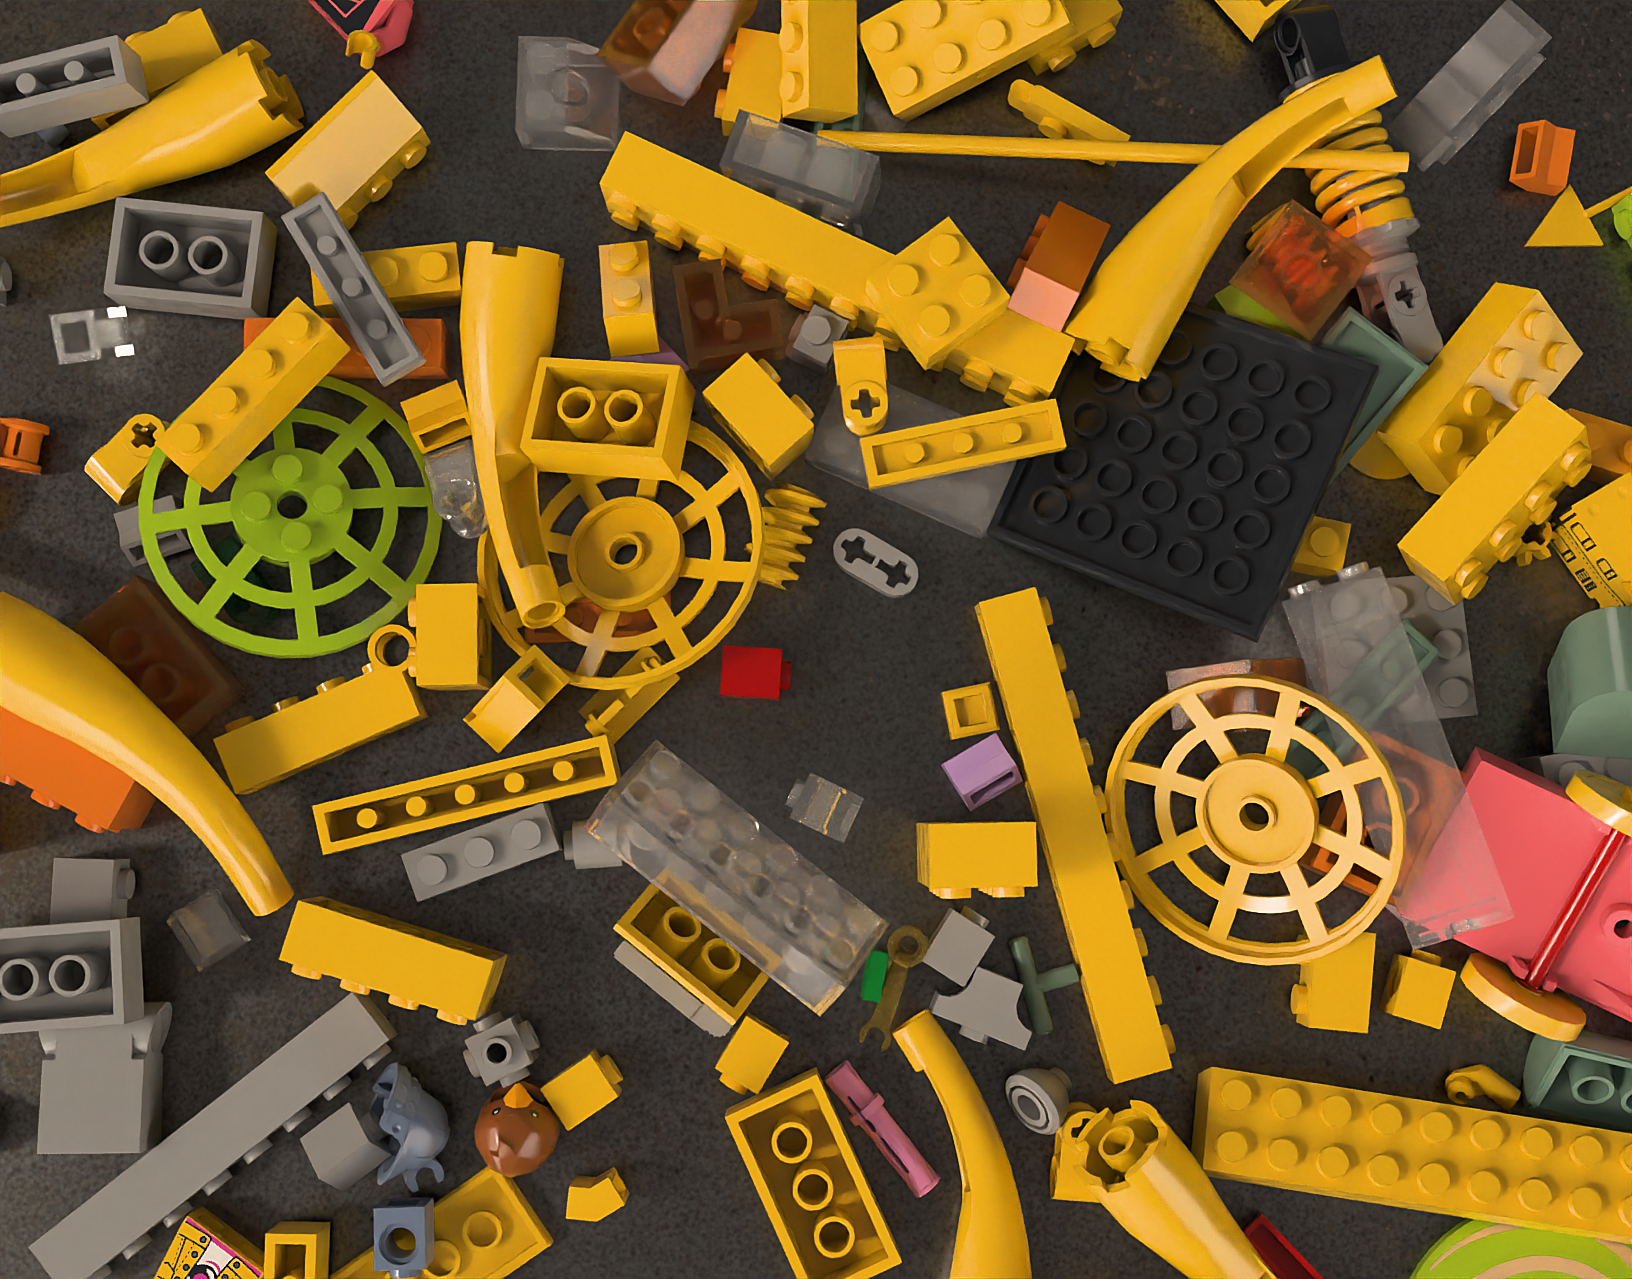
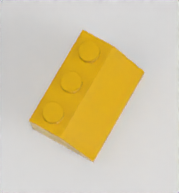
M371 70L281 156L265 174L294 208L324 191L349 231L358 220V213L370 201L377 202L382 199L391 189L392 180L404 168L410 169L423 159L427 151L426 147L431 142L419 122L379 76Z
M670 862L613 927L621 936L732 1026L785 958L784 954Z

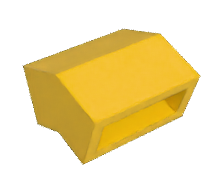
M457 380L400 402L410 432L422 454L472 435L467 399L462 386Z
M615 1167L610 1168L597 1177L580 1175L574 1177L569 1186L566 1219L598 1222L625 1205L630 1193Z

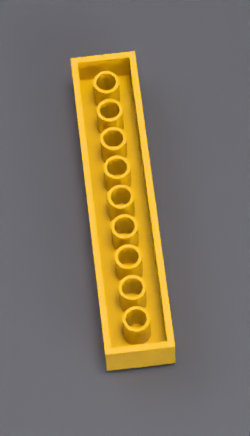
M624 132L599 183L608 212L612 213L611 219L633 231H637L639 226L655 233V240L670 249L680 251L682 246L699 254L698 259L702 263L713 269L724 271L725 267L731 268L743 274L741 279L754 288L767 291L769 287L785 293V300L797 308L811 311L815 304L849 321L848 331H854L858 327L873 334V336L882 335L884 348L898 351L901 347L910 351L865 293L867 276L896 255L632 133ZM1006 308L1004 313L929 369L941 372L944 367L961 375L959 380L972 389L985 392L988 387L1005 395L1003 401L1011 407L1045 401L1054 388L1076 338L1063 332L1059 333L1018 312Z
M1210 1067L1198 1074L1191 1153L1200 1163L1208 1177L1632 1244L1631 1133L1218 1067Z

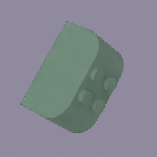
M1632 607L1601 608L1579 616L1566 627L1547 669L1553 753L1632 760Z

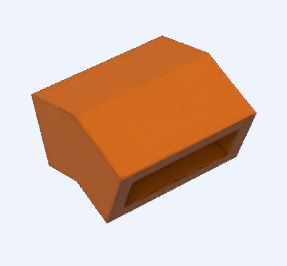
M1547 120L1519 124L1509 181L1529 192L1550 196L1558 195L1567 186L1576 130L1556 127Z

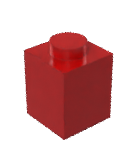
M723 645L720 695L721 697L780 701V690H790L792 661H782V649Z

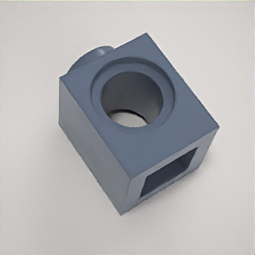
M434 1197L383 1199L373 1208L374 1271H390L391 1278L419 1276L421 1274L420 1269H426L435 1258ZM403 1227L409 1229L415 1236L416 1247L411 1250L400 1248L394 1241L393 1232L395 1228Z

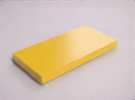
M486 1166L434 1202L435 1258L426 1269H420L421 1274L419 1276L391 1278L390 1271H374V1245H372L336 1270L330 1278L503 1279L552 1245L554 1240L514 1180ZM399 1227L394 1230V1241L400 1248L411 1250L416 1247L415 1236L409 1229Z

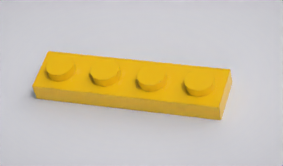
M1056 398L863 437L859 440L869 490L1063 451L1066 448Z

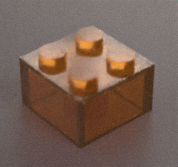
M1291 199L1229 282L1242 294L1305 340L1312 343L1372 266L1374 257Z

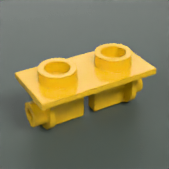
M649 646L640 649L613 677L635 675L658 668L666 664V662ZM675 673L665 679L639 687L614 690L600 689L578 713L587 721L585 727L594 737L610 735L615 744L681 677Z

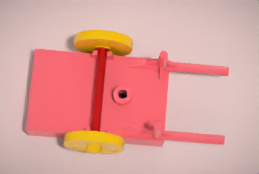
M1475 746L1462 769V772L1465 773L1407 905L1405 909L1396 907L1397 912L1481 951L1470 954L1462 968L1460 978L1467 989L1480 1001L1503 1017L1529 1031L1550 1039L1565 1042L1577 1039L1586 1024V1014L1579 1004L1564 991L1632 1022V786H1627L1614 779L1588 770H1576L1568 785L1564 788L1555 782ZM1620 920H1629L1624 927H1614Z

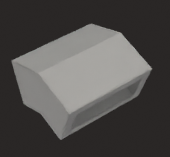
M174 495L154 500V514L184 508L181 499ZM138 506L113 514L119 531L120 547L132 566L135 567L147 563L139 531ZM187 529L156 534L163 557L192 548Z

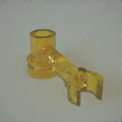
M900 926L890 936L887 945L888 953L893 960L889 970L890 973L884 984L885 987H883L881 1001L877 1003L872 1019L864 1024L859 1034V1040L862 1044L869 1029L874 1027L881 1029L885 1034L882 1052L889 1047L893 1039L891 1024L898 1001H900L899 997H901V992H903L905 987L904 983L907 982L906 979L912 966L919 964L924 959L929 947V941L925 932L917 926ZM902 937H914L918 942V949L914 951L905 949L902 945Z

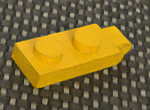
M1022 79L1015 80L1011 84L1008 94L1009 104L1023 112L1027 119L1038 124L1039 130L1049 138L1129 141L1131 137L1043 86H1034ZM1089 160L1099 165H1104L1105 163H1107L1112 167H1115L1116 163L1118 162Z

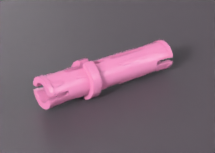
M848 1060L835 1067L823 1081L850 1112L848 1119L854 1126H861L886 1160L905 1181L916 1198H920L938 1184L941 1177L928 1164L908 1136L884 1108L885 1100L879 1093H872Z

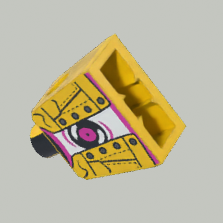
M201 1206L190 1213L181 1224L154 1279H262L264 1277L265 1253L205 1207Z

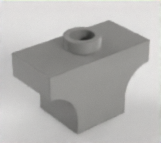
M977 965L964 987L960 986L955 990L947 992L936 990L929 1006L931 1013L962 1025L959 1034L983 1044H987L989 1037H992L1025 1051L1032 1031L1020 1022L1017 1015V1001L1023 984L1018 980L981 965Z

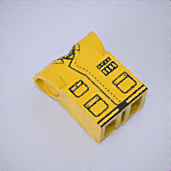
M1628 472L1548 521L1552 532L1559 534V538L1550 540V544L1589 598L1596 599L1599 602L1600 609L1618 606L1632 607V474Z

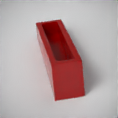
M1261 1213L1242 1229L1262 1260L1280 1279H1324Z

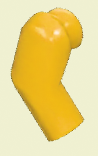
M1483 1064L1456 1069L1449 1074L1445 1081L1448 1098L1458 1105L1468 1104L1467 1099L1486 1095L1503 1109L1509 1110L1516 1104L1521 1094L1518 1088Z

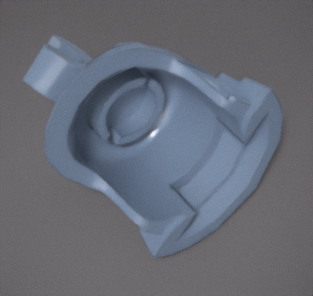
M398 1062L391 1063L381 1073L372 1087L376 1095L370 1108L381 1118L379 1122L380 1127L390 1134L386 1144L392 1154L391 1157L379 1165L377 1183L382 1185L403 1172L406 1185L414 1193L418 1191L415 1176L421 1168H431L437 1182L444 1180L443 1168L435 1157L439 1155L446 1145L450 1134V1127H448L447 1113L441 1103L421 1089L418 1079L411 1077V1073L406 1066H402Z

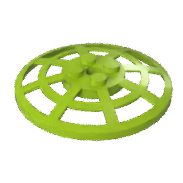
M325 376L316 386L330 388L351 396L368 407L350 425L339 418L320 411L294 408L273 429L275 449L261 454L252 461L245 458L232 472L237 479L232 488L230 501L200 505L202 485L189 476L184 495V508L154 514V493L158 474L167 455L155 446L144 470L138 498L139 531L145 557L157 584L173 606L195 627L223 644L250 654L274 658H312L340 652L370 639L377 629L392 624L408 608L409 598L416 597V584H425L437 556L442 529V500L436 472L428 454L421 453L407 422L385 402L364 389L335 377ZM181 413V414L171 423V425H172L183 413ZM384 419L397 430L410 448L421 471L425 487H395L393 476L385 459L374 444L366 438ZM292 422L317 425L333 431L339 436L322 455L308 449L296 448ZM355 448L363 454L372 466L380 488L350 489L346 477L338 467ZM287 496H297L305 501L307 509L301 517L289 519L279 513L277 509L279 502ZM398 507H427L428 523L424 545L414 570L405 582L383 563L395 537ZM383 508L381 529L373 548L369 552L348 535L353 519V509ZM233 522L235 531L244 546L227 567L210 548L202 526ZM187 529L189 540L198 559L209 574L216 579L199 604H196L183 591L170 573L159 549L156 534ZM335 551L357 567L338 582L313 590L310 565L322 561ZM262 559L277 566L290 568L292 592L284 593L267 590L250 584L244 579L257 562ZM369 578L392 597L382 609L361 623L334 634L318 636L315 607L326 605L345 597L362 586ZM235 593L243 599L262 606L295 609L298 639L281 640L253 635L228 626L215 617L231 595Z

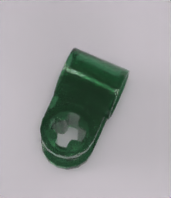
M230 534L211 549L227 567L243 545ZM196 559L190 564L191 568L209 591L216 579L209 574L201 561ZM256 564L244 580L258 587L274 591ZM235 593L231 595L223 606L235 622L256 629L266 628L274 624L281 612L280 608L262 606L257 603L256 606L259 611L256 614L247 612L251 607V603Z

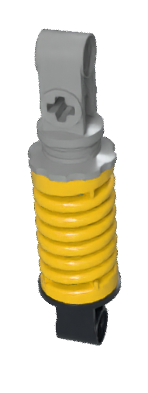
M1322 4L1283 11L1275 19L1273 28L1274 41L1281 53L1291 84L1279 94L1280 105L1310 87L1364 62H1350L1339 30L1337 14L1330 5ZM1376 109L1356 119H1352L1307 147L1315 149L1393 151L1390 145L1383 144L1388 138V133L1386 129L1378 126L1382 121V115ZM1304 168L1305 175L1311 179L1310 191L1317 197L1315 202L1316 210L1323 214L1321 225L1327 231L1325 235L1328 241L1329 251L1327 252L1329 258L1332 260L1347 259L1348 263H1350L1349 267L1352 273L1349 275L1351 286L1357 289L1363 316L1426 365H1430L1443 349V342L1440 332L1435 325L1427 301L1426 290L1416 267L1419 264L1415 252H1410L1409 244H1407V237L1416 232L1420 224L1418 218L1414 216L1409 199L1407 197H1398L1405 190L1404 182L1394 179L1399 172ZM1410 294L1413 295V297L1406 302L1403 301V298H1405L1406 296ZM1379 303H1385L1383 307L1375 309V306Z

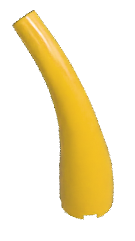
M248 40L179 79L152 98L150 103L142 105L106 130L48 158L1 174L0 228L84 208L115 199L116 197H122L230 166L304 128L298 121V119L304 117L300 100L287 75L284 74L278 77L263 61L270 57L271 53L258 41Z
M1377 55L1322 81L1268 112L1218 148L1165 195L1128 232L1104 260L1077 299L1061 332L1076 338L1071 350L1077 355H1081L1083 349H1085L1091 356L1102 362L1101 369L1121 378L1139 382L1141 377L1147 379L1185 310L1205 267L1230 226L1247 203L1279 170L1311 144L1352 119H1356L1398 97L1382 57Z
M472 241L468 242L466 246L459 329L462 369L478 480L495 550L522 623L532 629L544 628L559 621L566 609L543 535L538 502L537 467L520 449V443L539 358H551L565 258H559L560 255L524 246H518V249L497 247L496 251H494L495 243Z
M4 591L0 592V706L39 727L74 742L119 768L148 789L176 813L203 841L225 870L255 916L270 914L290 901L294 895V890L262 834L226 783L177 726L119 668L82 636L30 603L13 597Z
M929 1008L925 1009L901 1024L892 1032V1035L915 1072L924 1070L941 1102L953 1135L962 1180V1205L949 1279H1032L1028 1239L1020 1199L1002 1139L990 1110L969 1069Z
M1130 1100L1132 1108L1113 1114L1107 1107L1086 1124L1074 1144L1080 1151L1078 1165L1075 1164L1072 1167L1077 1177L1129 1234L1189 1279H1278L1234 1220L1200 1163L1153 1106L1143 1101Z

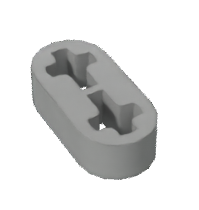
M859 528L847 529L841 532L835 540L833 559L836 565L845 573L883 595L891 598H901L908 595L916 586L919 576L915 561L907 554L867 531ZM856 539L862 540L864 542L862 551L874 558L872 564H869L860 558H856L852 564L848 563L845 560L846 551L841 546L844 542L853 544ZM881 562L893 569L898 563L903 564L906 567L904 575L910 579L908 584L905 585L899 582L895 588L888 586L886 583L889 576L876 568L878 563Z

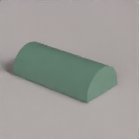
M1584 1029L1581 1030L1576 1040L1568 1042L1550 1039L1536 1033L1527 1054L1523 1073L1522 1096L1524 1110L1632 1134V1040Z

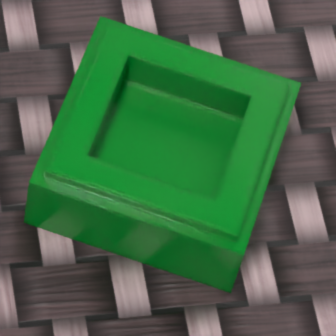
M870 947L867 950L860 995L863 1000L880 1003L889 956L888 950Z

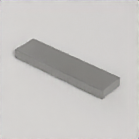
M324 191L282 215V220L380 383L386 387L427 363Z

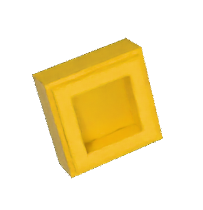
M990 682L941 692L951 740L1000 730Z

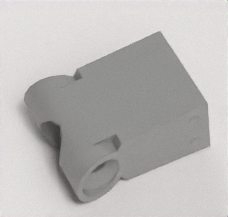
M144 1002V1019L126 1024L38 1031L46 1055L42 1060L37 1154L141 1153L153 1149L161 1143L163 1054L161 1049L165 1043L172 1018L170 1002Z

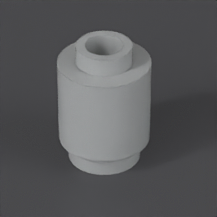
M621 817L573 820L572 830H567L563 833L565 860H574L576 869L624 866V861L636 860L634 822L622 821Z

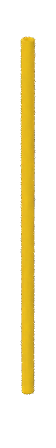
M818 130L817 149L1179 164H1201L1222 146ZM1306 148L1283 168L1407 172L1409 152Z

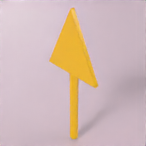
M1568 184L1524 247L1604 246L1589 218L1613 207L1631 194L1632 186L1584 210L1571 184Z

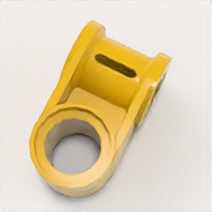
M882 335L832 341L837 386H840L846 426L851 432L859 436L868 437L875 435L884 428L888 417L887 369ZM861 401H869L870 407L873 408L871 417H862V413L859 410Z
M150 414L135 415L128 420L126 425L106 445L91 456L85 465L84 471L118 505L126 506L139 498L144 470L156 446L151 447L153 442L149 435L154 431L153 437L157 441L171 423L162 421ZM166 456L159 474L172 461L168 456Z
M1081 1101L1070 1102L1065 1121L1055 1132L1054 1154L1051 1160L1049 1177L1051 1199L1100 1203L1077 1177L1072 1167L1075 1164L1078 1165L1080 1151L1074 1145L1078 1137L1072 1131V1128L1080 1127L1082 1119H1086L1089 1122L1098 1114L1088 1103Z

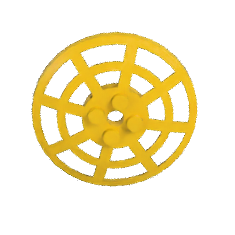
M690 420L687 440L707 450L729 472L706 491L691 475L680 470L679 480L669 482L681 487L695 501L674 517H671L663 507L655 503L660 480L640 479L636 497L625 496L606 501L597 485L618 477L567 473L571 482L563 487L550 501L540 516L547 551L567 556L568 570L572 581L559 587L565 606L585 596L594 605L602 608L593 633L586 632L573 625L564 616L552 624L566 638L587 647L576 672L557 665L571 679L568 684L581 688L614 690L639 687L665 679L691 666L712 650L735 626L750 602L761 574L765 551V519L759 494L743 463L731 448L708 428ZM739 489L746 500L752 524V553L750 562L724 561L726 555L725 530L717 508ZM581 496L589 512L578 523L572 536L552 532L562 513L575 499ZM485 515L477 551L479 585L485 589V599H482L492 624L503 640L522 657L531 646L517 630L525 626L522 623L517 608L507 612L503 603L498 579L499 559L490 533L487 516ZM706 518L711 535L710 560L685 557V543L682 534ZM628 544L637 546V554L631 562L623 565L615 563L616 553L621 547ZM679 577L704 579L693 600L675 617L664 597L675 586ZM718 582H743L742 589L726 616L705 639L692 647L682 629L691 623L704 609L713 595ZM647 608L658 628L636 636L613 637L622 613L636 612ZM665 640L675 657L674 660L658 668L631 676L612 678L596 676L607 651H634L656 645Z
M1233 673L1205 677L1179 686L1156 700L1131 724L1117 745L1108 768L1104 791L1107 813H1104L1105 827L1107 833L1113 832L1117 840L1121 860L1116 861L1123 878L1127 880L1137 899L1161 924L1183 940L1208 953L1236 962L1258 965L1296 964L1323 957L1347 945L1369 927L1385 907L1400 877L1406 851V816L1401 792L1388 761L1371 736L1348 713L1324 696L1296 683L1266 675ZM1243 686L1280 692L1275 716L1259 713H1236L1215 718L1198 694L1213 689ZM1301 700L1315 706L1338 722L1362 746L1368 758L1344 765L1324 741L1307 729L1295 724ZM1180 704L1196 727L1174 745L1164 760L1162 767L1132 760L1138 744L1149 728L1165 712ZM1245 727L1271 730L1266 753L1239 755L1225 731ZM1291 739L1297 740L1313 751L1330 771L1306 780L1297 769L1285 762ZM1203 740L1207 741L1221 763L1205 780L1178 772L1179 766L1187 754ZM1381 777L1386 789L1392 815V844L1389 858L1361 843L1363 812L1355 784ZM1127 779L1156 786L1154 795L1155 817L1163 843L1137 855L1132 844L1125 816V786ZM1341 790L1347 811L1346 835L1319 823V807L1316 798ZM1172 791L1197 798L1195 813L1198 826L1179 835L1172 815ZM1257 803L1262 805L1268 812L1269 822L1266 824L1252 822L1245 813V804ZM1314 843L1340 855L1329 873L1317 883L1309 886L1298 860L1304 855L1310 845ZM1207 844L1217 857L1231 866L1225 884L1217 881L1205 872L1192 859L1189 852ZM1173 860L1180 871L1194 885L1209 896L1219 900L1210 927L1194 920L1174 905L1155 885L1148 872ZM1356 863L1381 877L1376 890L1363 907L1343 924L1328 931L1317 901L1326 897L1339 886L1350 872L1353 864ZM1280 871L1290 894L1262 896L1248 894L1244 891L1250 873L1266 874ZM1238 908L1259 913H1282L1298 910L1308 938L1296 942L1264 943L1242 940L1230 936L1229 932Z

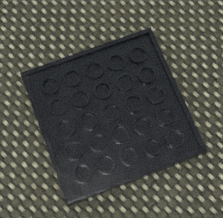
M1188 302L1147 379L1141 377L1139 382L1121 378L1101 369L1102 362L1091 356L1085 349H1083L1081 355H1077L1072 350L1070 351L1054 388L1047 400L1056 398L1066 448L1063 451L1028 457L1017 461L985 532L990 537L1258 643L1380 372L1379 366Z

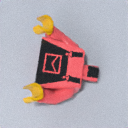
M307 0L347 41L345 55L350 57L353 53H358L361 56L360 66L364 69H371L374 65L375 57H380L403 45L406 41L413 15V0Z

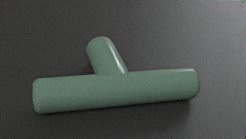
M1026 936L1013 938L1009 941V946L1019 980L1023 984L1022 991L1034 1032L1038 1036L1051 1033L1054 1027L1044 992L1078 983L1081 979L1078 967L1072 963L1038 973L1028 938Z

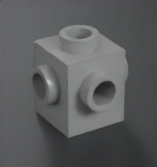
M498 1011L473 1024L476 1033L464 1040L468 1049L463 1051V1055L474 1078L481 1076L486 1086L499 1080L504 1088L530 1075L527 1066L539 1057L536 1049L540 1047V1043L528 1020L523 1022L518 1012L504 1019L501 1011ZM493 1043H500L506 1048L507 1055L503 1061H497L491 1048Z

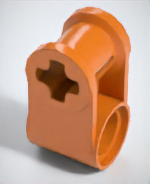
M0 417V468L26 474L41 475L42 467L38 465L43 436L49 435L50 427L25 419Z

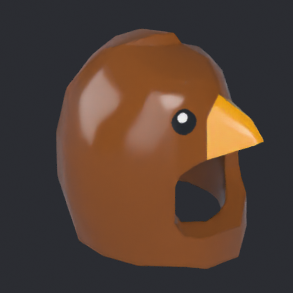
M525 1077L504 1088L500 1084L482 1106L474 1129L475 1144L491 1170L511 1178L538 1170L553 1153L560 1134V1119L541 1092L542 1083ZM529 1093L537 1099H539L542 1102V1104L534 1101L529 1095Z

